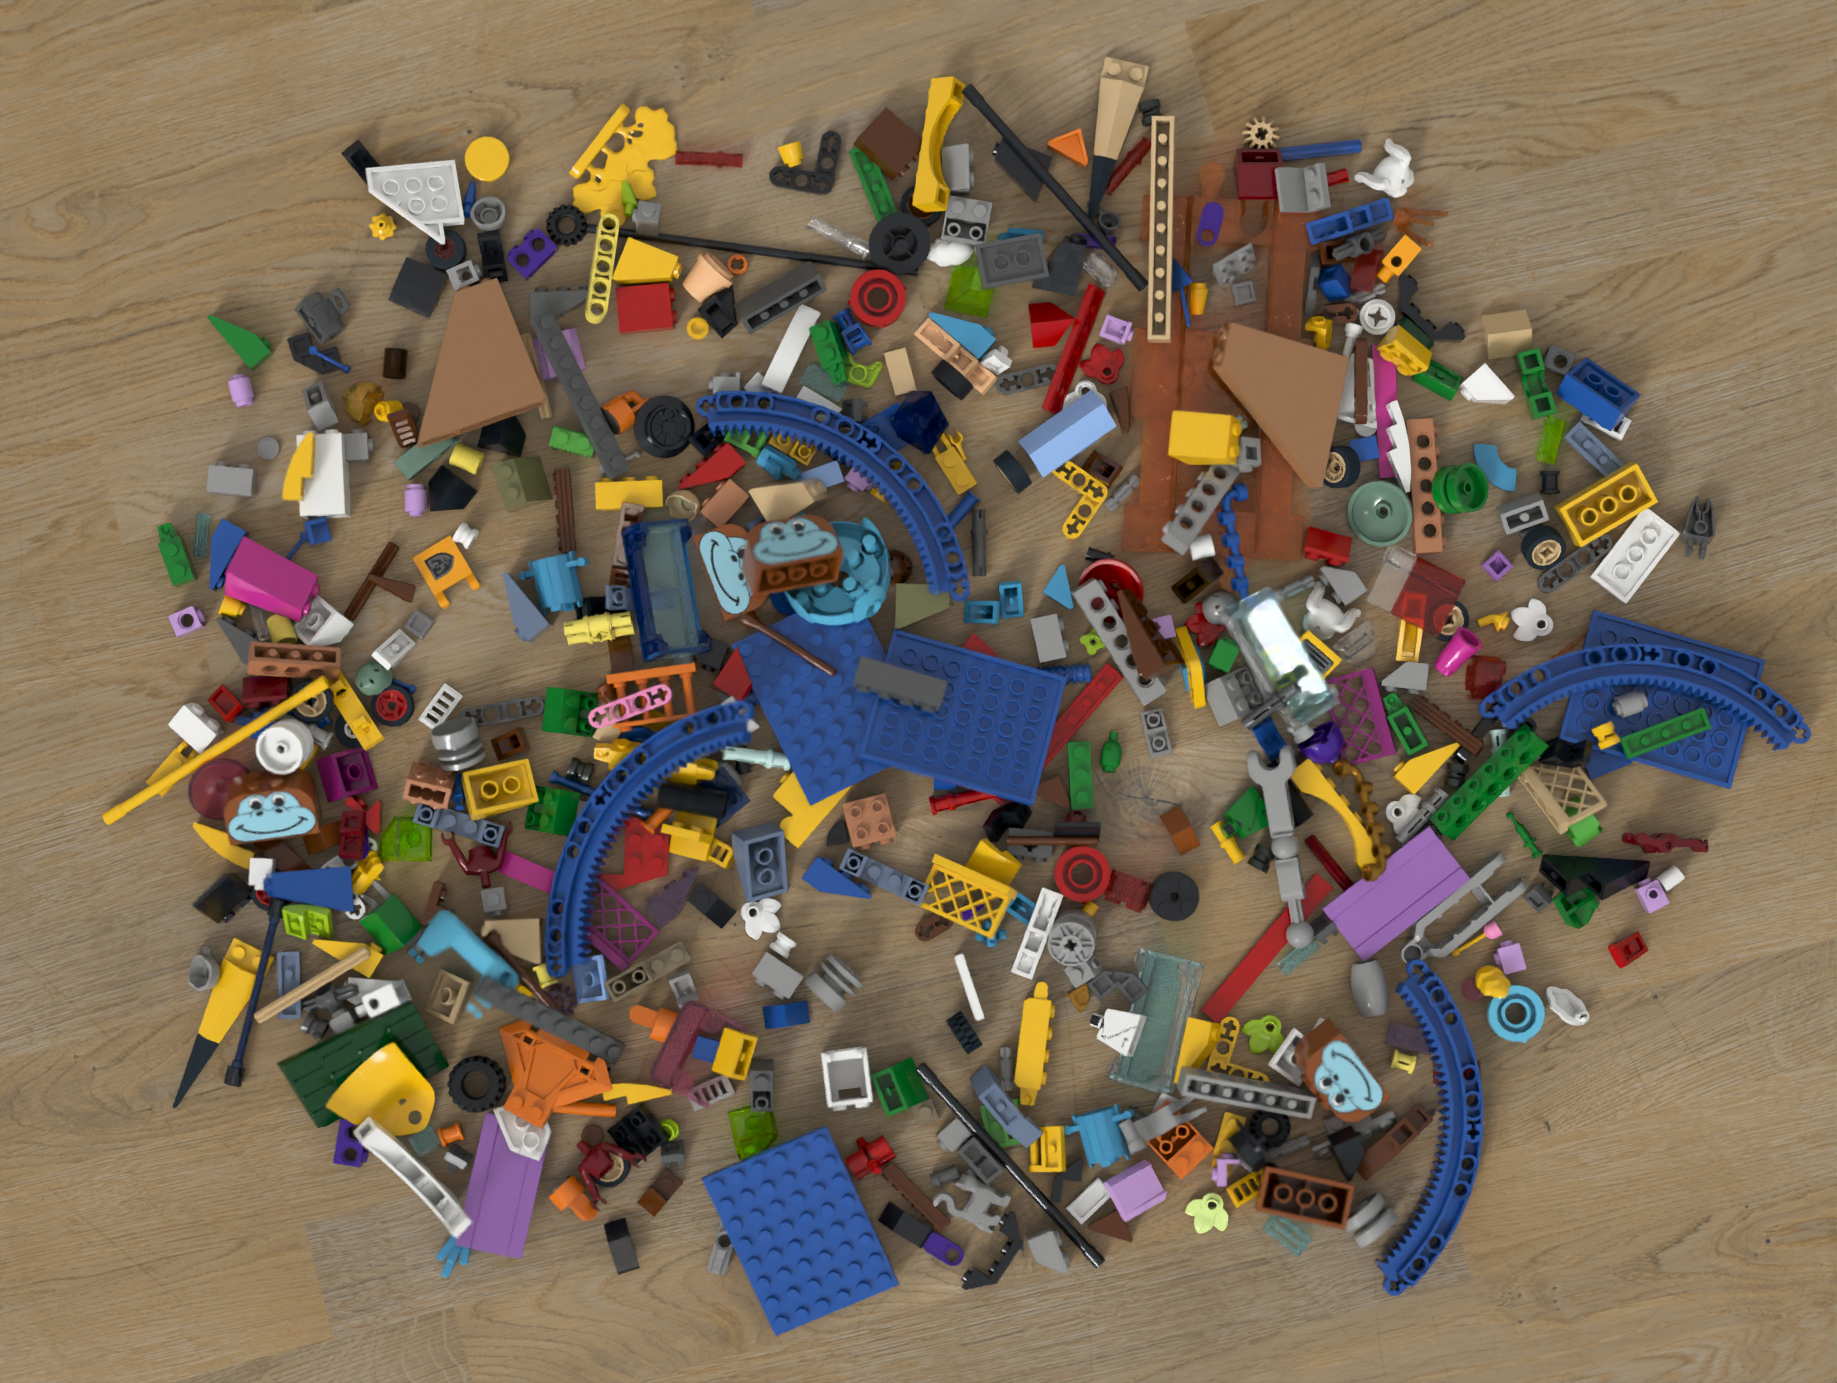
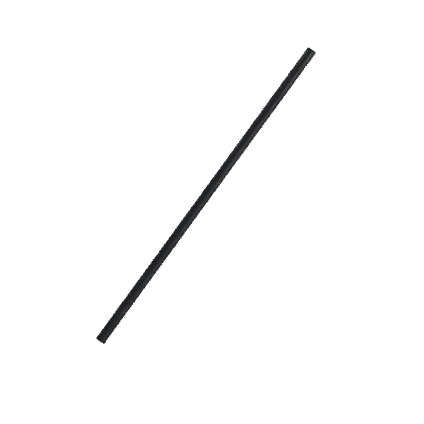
M588 224L587 233L596 234L598 225ZM604 226L607 230L613 229V227ZM619 228L618 237L624 238L630 237L639 240L806 262L811 261L813 263L866 270H882L874 261L659 233L658 237L636 234V230ZM918 268L904 275L917 276Z

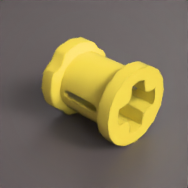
M546 963L532 968L533 971H536L541 988L558 982L557 978L550 976L547 972Z
M1394 1049L1389 1068H1400L1412 1074L1417 1055L1413 1054L1410 1056L1400 1053L1398 1049Z

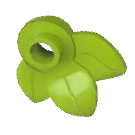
M1266 1015L1261 1020L1251 1019L1242 1028L1244 1034L1251 1036L1249 1049L1252 1054H1259L1267 1049L1275 1054L1284 1042V1037L1280 1032L1281 1021L1274 1015ZM1269 1023L1274 1025V1028L1271 1030L1266 1028V1025Z

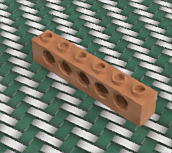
M1433 418L1405 420L1411 460L1409 500L1413 508V522L1411 526L1414 555L1441 553L1443 548H1446V536L1442 534L1441 525L1445 524L1444 513L1440 512L1432 494V481L1435 473L1440 469L1437 468L1436 459L1440 457L1439 446H1435V437L1438 436L1437 423H1433ZM1419 436L1427 439V447L1421 448L1418 446L1417 438ZM1421 458L1428 460V470H1422L1419 467L1418 462ZM1425 480L1431 484L1429 492L1421 490V481ZM1423 503L1432 505L1433 511L1431 514L1423 513ZM1425 525H1431L1434 528V535L1432 537L1424 534L1423 528Z

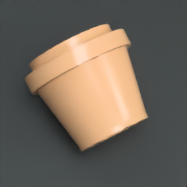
M701 252L696 257V263L682 283L684 288L702 304L708 301L714 294L726 287L729 288L734 283L732 280L733 274L709 252L706 254Z

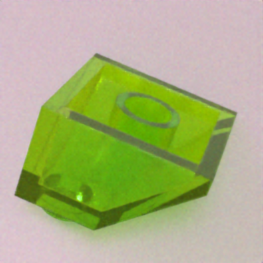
M953 265L944 309L988 318L994 288L983 290L977 267Z
M394 816L380 837V860L432 861V828L412 822L414 817Z
M751 1106L728 1112L733 1141L740 1161L767 1150L779 1136L774 1111L751 1112Z

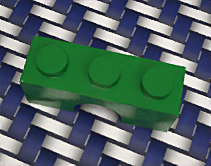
M1540 348L1516 354L1514 358L1531 421L1554 415L1557 411L1552 392L1548 390L1545 382V366Z
M1090 741L1067 742L1070 810L1093 809Z

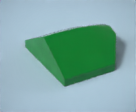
M1588 887L1568 897L1560 891L1552 899L1566 925L1578 929L1589 923L1595 909L1599 906L1595 895Z

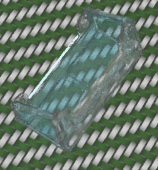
M1266 587L1218 612V615L1233 640L1237 642L1238 648H1240L1241 653L1269 698L1272 697V693L1280 691L1292 680L1300 686L1301 692L1290 699L1285 707L1277 709L1285 725L1296 731L1339 704L1340 701L1337 696L1340 694L1333 683L1329 685L1325 681L1281 609L1280 602L1283 600L1279 593Z
M1139 948V952L1136 953L1134 958V964L1137 970L1140 971L1138 977L1150 991L1131 1005L1130 1013L1145 1015L1147 1019L1133 1057L1120 1053L1119 1058L1114 1059L1109 1064L1108 1079L1155 1092L1174 1094L1176 1085L1174 1079L1187 1018L1192 1017L1205 963Z

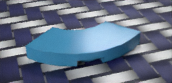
M1474 443L1473 454L1475 463L1484 471L1488 482L1499 489L1515 492L1517 469L1510 468L1501 462L1497 454L1496 445Z

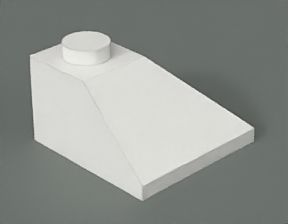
M1486 363L1460 385L1462 388L1461 394L1468 401L1472 400L1477 403L1506 404L1515 397Z
M317 595L316 598L310 601L312 606L308 616L304 615L301 622L295 621L292 624L296 636L306 645L326 646L341 642L354 624Z

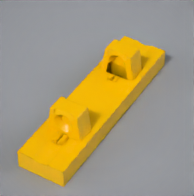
M340 670L337 681L328 680L330 683L329 689L333 694L335 705L364 750L367 751L384 740V737ZM343 689L346 690L345 692H343V693L340 694L339 696L336 695L337 693H339V692L342 691Z

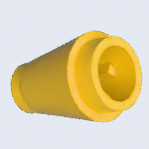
M1190 283L1189 288H1187L1192 315H1204L1209 291L1207 283Z

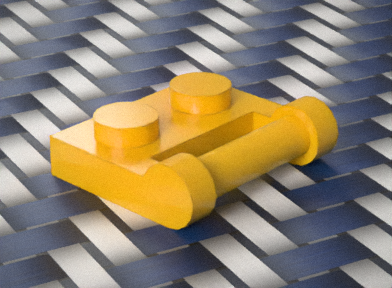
M1064 1126L1039 1127L1044 1133L1041 1136L1042 1165H1039V1143L1037 1139L1030 1145L1028 1172L1066 1171Z

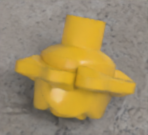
M382 213L379 216L372 217L374 223H370L369 227L372 229L373 237L379 236L380 240H384L394 235L393 230H396L397 226L393 223L392 216L387 217L385 213Z

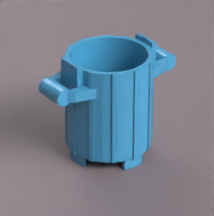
M569 551V554L528 561L530 571H521L519 578L521 580L534 578L543 615H549L548 609H551V612L575 610L574 604H577L578 607H584L576 567L588 566L590 560L584 557L577 559L576 551Z
M1117 1103L1114 1106L1097 1109L1081 1115H1072L1074 1125L1069 1124L1065 1126L1064 1131L1066 1135L1076 1131L1080 1132L1090 1169L1095 1167V1163H1100L1101 1168L1111 1166V1163L1119 1161V1157L1124 1155L1126 1160L1130 1159L1128 1144L1119 1124L1123 1119L1128 1120L1132 1118L1134 1110L1127 1109L1121 1112L1120 1104Z

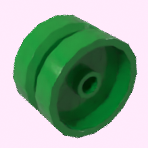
M1477 464L1448 465L1441 467L1435 473L1432 481V494L1437 507L1443 513L1451 515L1462 512H1475L1480 510L1487 501L1489 492L1487 477Z

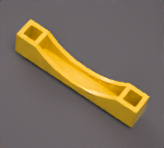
M954 76L931 78L912 204L923 212L947 211L950 189L942 173L941 149L948 126L963 105L964 95L961 92L966 85Z
M1305 759L1296 766L1293 775L1289 778L1299 792L1323 800L1343 818L1353 839L1355 864L1361 871L1365 864L1374 863L1378 866L1377 858L1373 857L1371 851L1373 846L1371 837L1366 834V830L1361 825L1364 823L1357 812L1353 814L1348 808L1350 803L1343 794L1339 796L1334 790L1336 785L1330 777L1325 779L1320 772L1323 770L1320 764H1315L1310 759Z

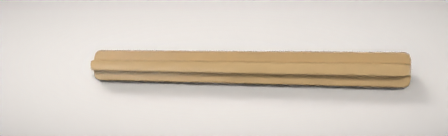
M366 946L362 947L254 1013V1018L259 1024L263 1023L371 956L369 949Z

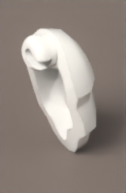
M941 237L931 243L927 259L936 262L940 267L959 265L974 253V245L941 240Z
M1553 986L1546 989L1545 997L1549 1002L1550 1009L1558 1014L1561 1020L1574 1026L1583 1025L1589 1020L1590 1015L1584 1003L1571 991Z

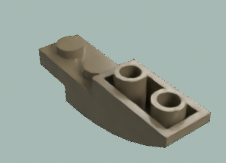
M679 941L603 984L615 1003L691 961V958L682 941Z

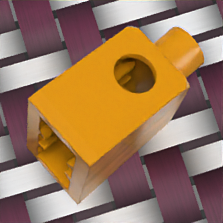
M1404 235L1382 260L1384 266L1376 276L1384 283H1387L1394 274L1399 276L1422 248L1407 235ZM1396 256L1402 260L1397 267L1391 263Z

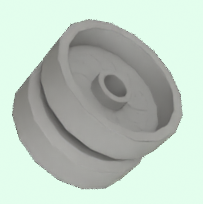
M1378 1192L1373 1193L1358 1203L1348 1215L1345 1230L1347 1232L1357 1230L1353 1239L1360 1248L1367 1246L1381 1236L1398 1219V1216L1391 1208L1382 1209L1385 1200Z

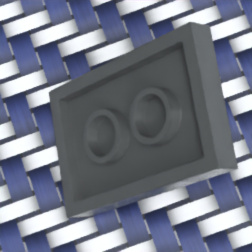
M1041 233L974 246L983 290L1049 278Z

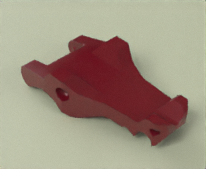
M1624 833L1622 835L1624 843L1640 846L1644 853H1670L1676 847H1691L1693 852H1708L1709 850L1708 840L1706 839L1704 841L1698 838L1693 840L1688 838L1685 840L1674 833H1654L1650 836L1645 833H1637L1636 835Z

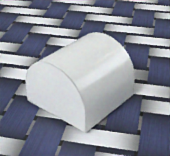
M1210 534L1195 537L1189 546L1192 561L1215 556Z
M1672 865L1655 879H1658L1663 891L1667 892L1683 881L1684 875L1675 865Z

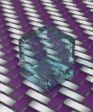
M431 1125L408 1138L419 1158L441 1145Z

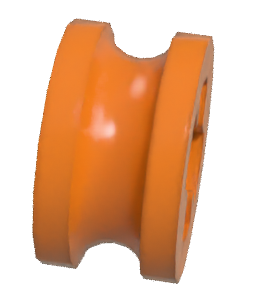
M739 254L731 256L727 263L729 271L737 276L744 274L748 268L746 258ZM734 260L738 262L742 260L744 264H741L743 267L741 270L738 268L732 269L731 266H734L732 263Z

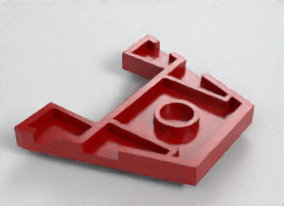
M630 816L631 820H623L626 825L624 874H600V877L614 890H618L668 875L669 834L662 833V827H658L654 831L655 834L652 835L641 824L643 820Z

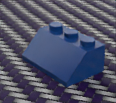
M1587 357L1566 374L1556 392V395L1561 397L1566 403L1571 404L1580 410L1582 414L1590 417L1610 432L1621 423L1641 396L1640 393Z

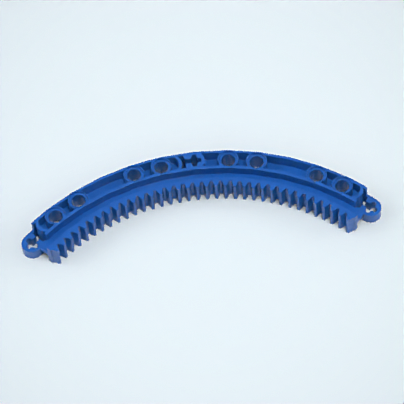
M721 391L715 392V395L701 397L697 401V412L701 417L708 418L709 430L714 437L717 436L718 431L721 432L722 436H725L726 431L729 430L731 436H734L735 430H738L740 435H743L744 430H747L749 436H751L753 431H756L757 436H760L762 431H764L766 437L773 433L774 439H777L782 434L784 441L790 436L792 443L798 438L799 445L807 441V447L811 448L815 444L817 452L823 448L824 455L830 452L832 459L838 456L839 463L845 461L847 468L852 466L854 473L859 471L861 478L866 476V482H872L873 489L878 488L879 494H884L885 501H890V507L895 508L896 515H900V521L905 523V529H909V536L913 537L914 545L917 544V552H920V560H923L922 565L925 568L927 584L930 585L929 593L936 596L943 592H950L951 598L957 602L965 601L969 597L970 587L964 557L954 529L940 502L908 461L878 435L849 417L829 408L790 396L767 392ZM737 399L743 401V405L740 407H734L732 403ZM714 401H716L717 411H715L714 407H710L709 412L700 409V407L704 406L705 402H708L709 406H714ZM762 401L770 403V406L766 409H762L758 405ZM823 414L827 419L821 423L815 420L816 416ZM843 425L851 428L850 432L845 434L841 433L839 429ZM867 443H869L870 445L875 443L876 448L871 447L870 449H868ZM893 462H899L902 467L899 470H892L890 465ZM912 481L920 484L915 490L908 488V484ZM941 530H946L950 533L949 537L941 539L937 534ZM956 555L959 560L952 564L947 561V557ZM961 581V588L966 589L962 596H958V593L953 592L957 590L956 582Z
M1656 644L1598 646L1558 656L1533 666L1511 678L1478 704V712L1482 717L1492 718L1497 716L1501 720L1503 727L1513 729L1517 727L1516 724L1522 723L1523 719L1529 718L1530 714L1538 712L1537 710L1545 708L1546 705H1550L1560 700V698L1568 697V695L1599 687L1644 684V686L1669 687L1670 690L1678 689V692L1686 691L1688 695L1694 693V697L1702 696L1704 701L1710 700L1711 704L1718 703L1719 708L1726 707V712L1733 711L1734 717L1741 716V722L1748 721V727L1755 726V733L1762 732L1761 739L1768 737L1766 743L1768 745L1774 744L1773 751L1787 749L1791 742L1795 744L1805 743L1811 736V730L1803 721L1804 717L1788 701L1769 686L1743 670L1714 657L1691 650ZM1616 649H1620L1623 652L1621 661L1615 657ZM1591 652L1595 653L1597 656V661L1595 664L1591 663L1589 660V654ZM1650 652L1654 654V658L1642 656V653ZM1679 654L1683 655L1685 658V664L1683 666L1680 665L1677 661V657ZM1704 662L1709 663L1711 667L1709 673L1703 670ZM1536 670L1541 671L1543 675L1540 682L1534 678ZM1513 683L1518 684L1520 688L1517 695L1511 691ZM1756 688L1762 693L1760 700L1756 699L1754 695ZM1495 700L1497 704L1492 707L1493 713H1486L1484 711L1486 709L1485 703L1491 704ZM1777 705L1782 707L1783 714L1781 716H1778L1775 712ZM1792 728L1802 729L1804 731L1802 733L1803 738H1796L1797 731Z
M737 701L711 707L685 717L657 732L628 754L591 795L571 829L553 877L547 907L545 931L546 968L550 976L562 978L568 974L570 966L587 965V963L592 961V958L587 957V954L592 952V950L586 948V945L591 944V941L586 939V936L591 935L592 932L586 929L592 926V923L588 922L587 919L593 917V914L589 913L588 910L594 908L590 901L596 900V897L592 895V892L598 891L594 883H600L596 875L603 874L599 867L606 866L602 859L609 858L606 850H613L610 842H617L614 835H621L619 827H626L623 820H631L628 813H636L634 806H642L640 799L647 800L646 793L653 794L652 787L659 788V782H666L665 777L672 778V772H680L679 767L686 768L687 763L693 764L695 763L694 759L701 760L702 755L710 756V752L717 753L718 749L725 750L726 747L732 748L734 745L740 746L742 743L750 744L752 733L748 732L747 721H750L755 714L754 706L751 703ZM743 707L748 709V712L744 713V716L739 714L738 712L739 710H742ZM718 714L719 720L714 724L713 716ZM693 723L695 728L690 734L688 729L690 724ZM645 753L646 761L642 764L641 756ZM626 771L627 779L623 782L621 776ZM589 822L590 830L586 833L585 825ZM575 847H578L579 853L575 857L573 851ZM561 903L564 906L562 914L559 913L558 909ZM560 930L562 936L561 939L558 941L556 935L557 932ZM562 957V959L553 960V958ZM557 964L562 965V969H559V971L554 970V966H557Z
M1416 958L1407 962L1405 970L1409 977L1403 983L1399 982L1397 984L1395 992L1401 995V1000L1406 1001V1007L1411 1008L1410 1013L1416 1016L1414 1020L1420 1023L1418 1028L1424 1031L1422 1036L1428 1039L1425 1044L1431 1047L1428 1052L1434 1055L1431 1061L1437 1063L1433 1066V1069L1439 1072L1435 1075V1078L1441 1081L1436 1086L1443 1089L1437 1092L1439 1096L1443 1097L1438 1103L1444 1106L1438 1110L1439 1113L1444 1115L1438 1118V1121L1444 1123V1125L1438 1127V1130L1442 1131L1443 1134L1437 1136L1438 1139L1442 1140V1143L1436 1144V1147L1441 1149V1151L1434 1153L1439 1160L1432 1162L1437 1168L1430 1170L1434 1178L1427 1179L1431 1186L1424 1187L1428 1194H1421L1425 1201L1424 1203H1417L1421 1208L1420 1211L1413 1210L1416 1218L1409 1217L1408 1220L1411 1226L1404 1225L1407 1232H1399L1401 1240H1393L1396 1246H1388L1390 1253L1382 1252L1383 1260L1375 1259L1377 1267L1386 1275L1382 1283L1383 1289L1392 1296L1400 1295L1408 1286L1413 1287L1429 1270L1448 1243L1470 1197L1479 1166L1483 1138V1094L1480 1071L1471 1038L1463 1018L1443 982L1435 972L1431 971L1424 961ZM1414 964L1421 965L1419 970L1425 975L1420 976L1418 973H1412L1414 970L1412 966ZM1439 989L1441 992L1440 998L1433 1000V992ZM1452 1012L1453 1020L1447 1024L1445 1017L1448 1013ZM1470 1068L1471 1075L1464 1079V1070ZM1473 1094L1474 1102L1467 1105V1097ZM1471 1128H1473L1474 1131L1470 1132L1468 1135L1467 1130H1471ZM1469 1157V1165L1463 1168L1462 1161ZM1462 1183V1191L1455 1194L1456 1185ZM1436 1236V1244L1429 1246V1240ZM1421 1258L1420 1266L1413 1268L1414 1260ZM1397 1274L1399 1275L1400 1278H1402L1403 1280H1405L1404 1283H1402L1401 1281H1398L1399 1278L1396 1276ZM1391 1280L1394 1282L1398 1281L1396 1283L1397 1289H1389L1391 1287L1389 1283Z

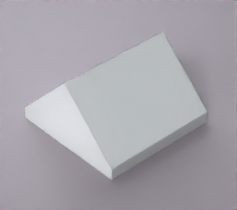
M1293 1028L1268 1065L1297 1086H1300L1303 1082L1300 1077L1303 1072L1295 1062L1294 1052L1296 1045L1305 1035Z

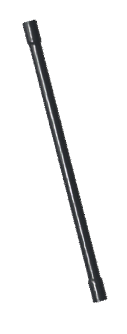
M971 83L965 87L961 93L982 113L1124 272L1127 279L1141 292L1149 284L1145 277L1131 265L989 106L978 90Z
M925 1062L921 1063L914 1070L916 1074L935 1091L1080 1249L1084 1257L1095 1268H1098L1105 1261V1258L1064 1217L942 1084Z

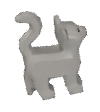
M968 1169L958 1180L953 1181L962 1190L971 1192L963 1208L956 1207L954 1197L948 1192H939L934 1196L932 1200L934 1206H938L944 1200L946 1201L948 1212L954 1217L973 1222L979 1229L990 1234L993 1233L994 1227L998 1226L1001 1220L1000 1215H991L987 1212L990 1204L993 1203L1007 1207L1011 1199L1010 1194L1004 1193L1001 1195L990 1185L979 1181L973 1169Z

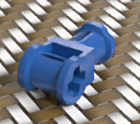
M846 308L834 315L832 319L837 321L842 330L841 335L851 354L855 355L857 350L866 345L870 346L872 343L858 322L855 323L849 313L851 311L850 308Z

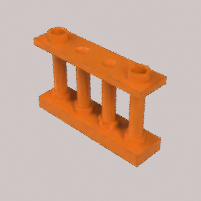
M697 663L606 675L607 684H613V688H616L617 700L626 697V682L635 681L640 692L647 689V683H649L651 678H657L660 684L670 687L669 680H671V676L679 675L683 681L687 714L674 715L671 699L669 703L663 705L665 717L652 719L651 710L642 713L643 720L630 722L628 718L620 721L621 723L613 724V729L619 728L620 732L633 731L632 726L681 720L698 713L695 709L691 680L693 673L698 672ZM661 688L662 700L664 701L668 692L663 691ZM640 696L641 709L647 706V699L644 696ZM618 704L619 715L622 717L626 713V707L623 704Z

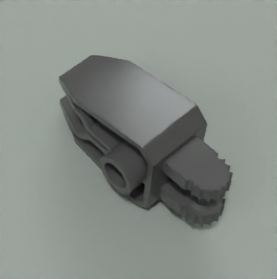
M1696 496L1687 511L1679 538L1683 543H1686L1685 557H1690L1693 552V545H1698V558L1704 560L1707 545L1715 537L1714 508L1711 500L1707 498L1704 503L1703 512L1700 511L1698 508L1699 497Z

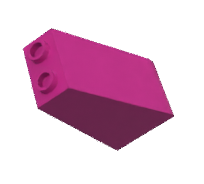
M244 536L226 571L225 595L301 622L304 615L308 616L312 606L310 601L312 597H317L320 590L318 575Z

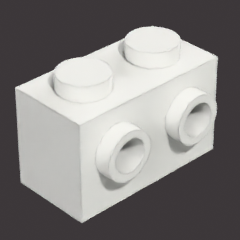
M193 702L183 705L168 724L199 754L215 745L225 732L220 728L219 722L209 718L204 713V709Z

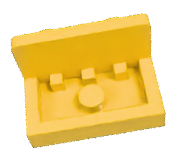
M677 812L675 822L672 821L671 825L662 824L661 828L662 833L672 835L668 852L706 862L709 857L717 818Z

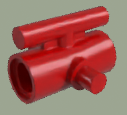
M883 1135L870 1143L866 1142L864 1137H860L856 1140L858 1150L846 1157L845 1161L854 1176L860 1180L871 1172L875 1175L882 1172L881 1166L897 1156Z

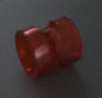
M1071 810L1065 815L1064 822H1087V818L1082 811Z

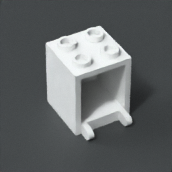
M867 1046L822 1051L821 1057L828 1108L833 1107V1111L847 1109V1105L855 1104V1108L868 1107L869 1102H873ZM861 1088V1096L839 1099L838 1090Z

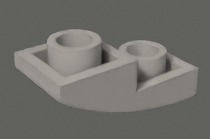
M1162 708L1141 712L1140 716L1150 758L1154 759L1171 755L1172 748Z

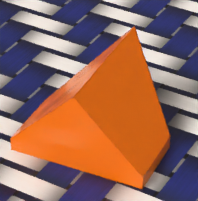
M1081 128L1049 140L1047 149L1086 169L1088 158Z

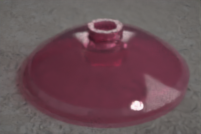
M229 758L213 759L202 764L194 771L188 783V796L191 805L204 817L213 820H225L224 808L228 785L234 778L243 774H249L251 771L241 762ZM219 780L224 781L222 784H217Z

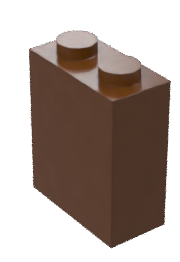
M886 107L857 138L854 145L887 176L894 180L897 175L902 177L909 170L910 167L907 164L911 160L916 162L919 159L922 139Z

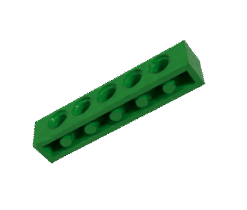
M1524 723L1429 819L1441 833L1454 841L1549 746L1534 730Z

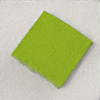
M307 904L288 905L282 908L286 934L307 940L309 934L312 933L331 940L334 934L331 909Z

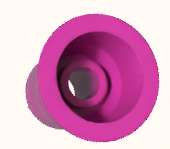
M1458 627L1451 640L1434 661L1435 668L1440 673L1450 677L1472 655L1482 648L1480 639L1469 629Z

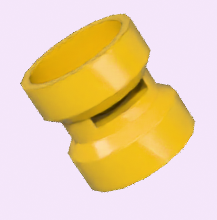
M1612 721L1591 729L1593 735L1598 738L1600 750L1621 742L1619 735L1614 732L1615 726Z

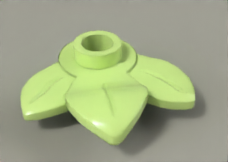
M1210 1192L1205 1194L1202 1199H1193L1185 1209L1186 1214L1195 1216L1194 1227L1197 1233H1205L1212 1229L1213 1226L1224 1231L1228 1225V1213L1223 1208L1222 1197L1217 1193ZM1213 1201L1216 1203V1206L1210 1207L1208 1203Z

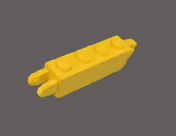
M616 738L612 744L596 743L594 759L609 763V770L612 771L628 754L642 743ZM645 753L641 756L642 764L646 761ZM708 758L694 759L695 763H687L686 768L679 767V773L672 772V778H665L667 781L689 785L696 784L698 779L713 780L716 774L715 771L718 769V763Z
M1045 981L1037 982L1033 997H1028L1023 1002L1014 1082L1020 1087V1104L1034 1106L1038 1090H1041V1085L1046 1084L1047 1072H1043V1065L1048 1063L1050 1050L1046 1049V1041H1051L1052 1027H1048L1049 1018H1054L1055 1005H1051L1052 1000L1047 999L1048 985Z

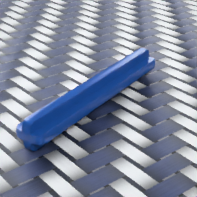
M1359 139L1275 149H1281L1282 161L1360 153L1362 144Z

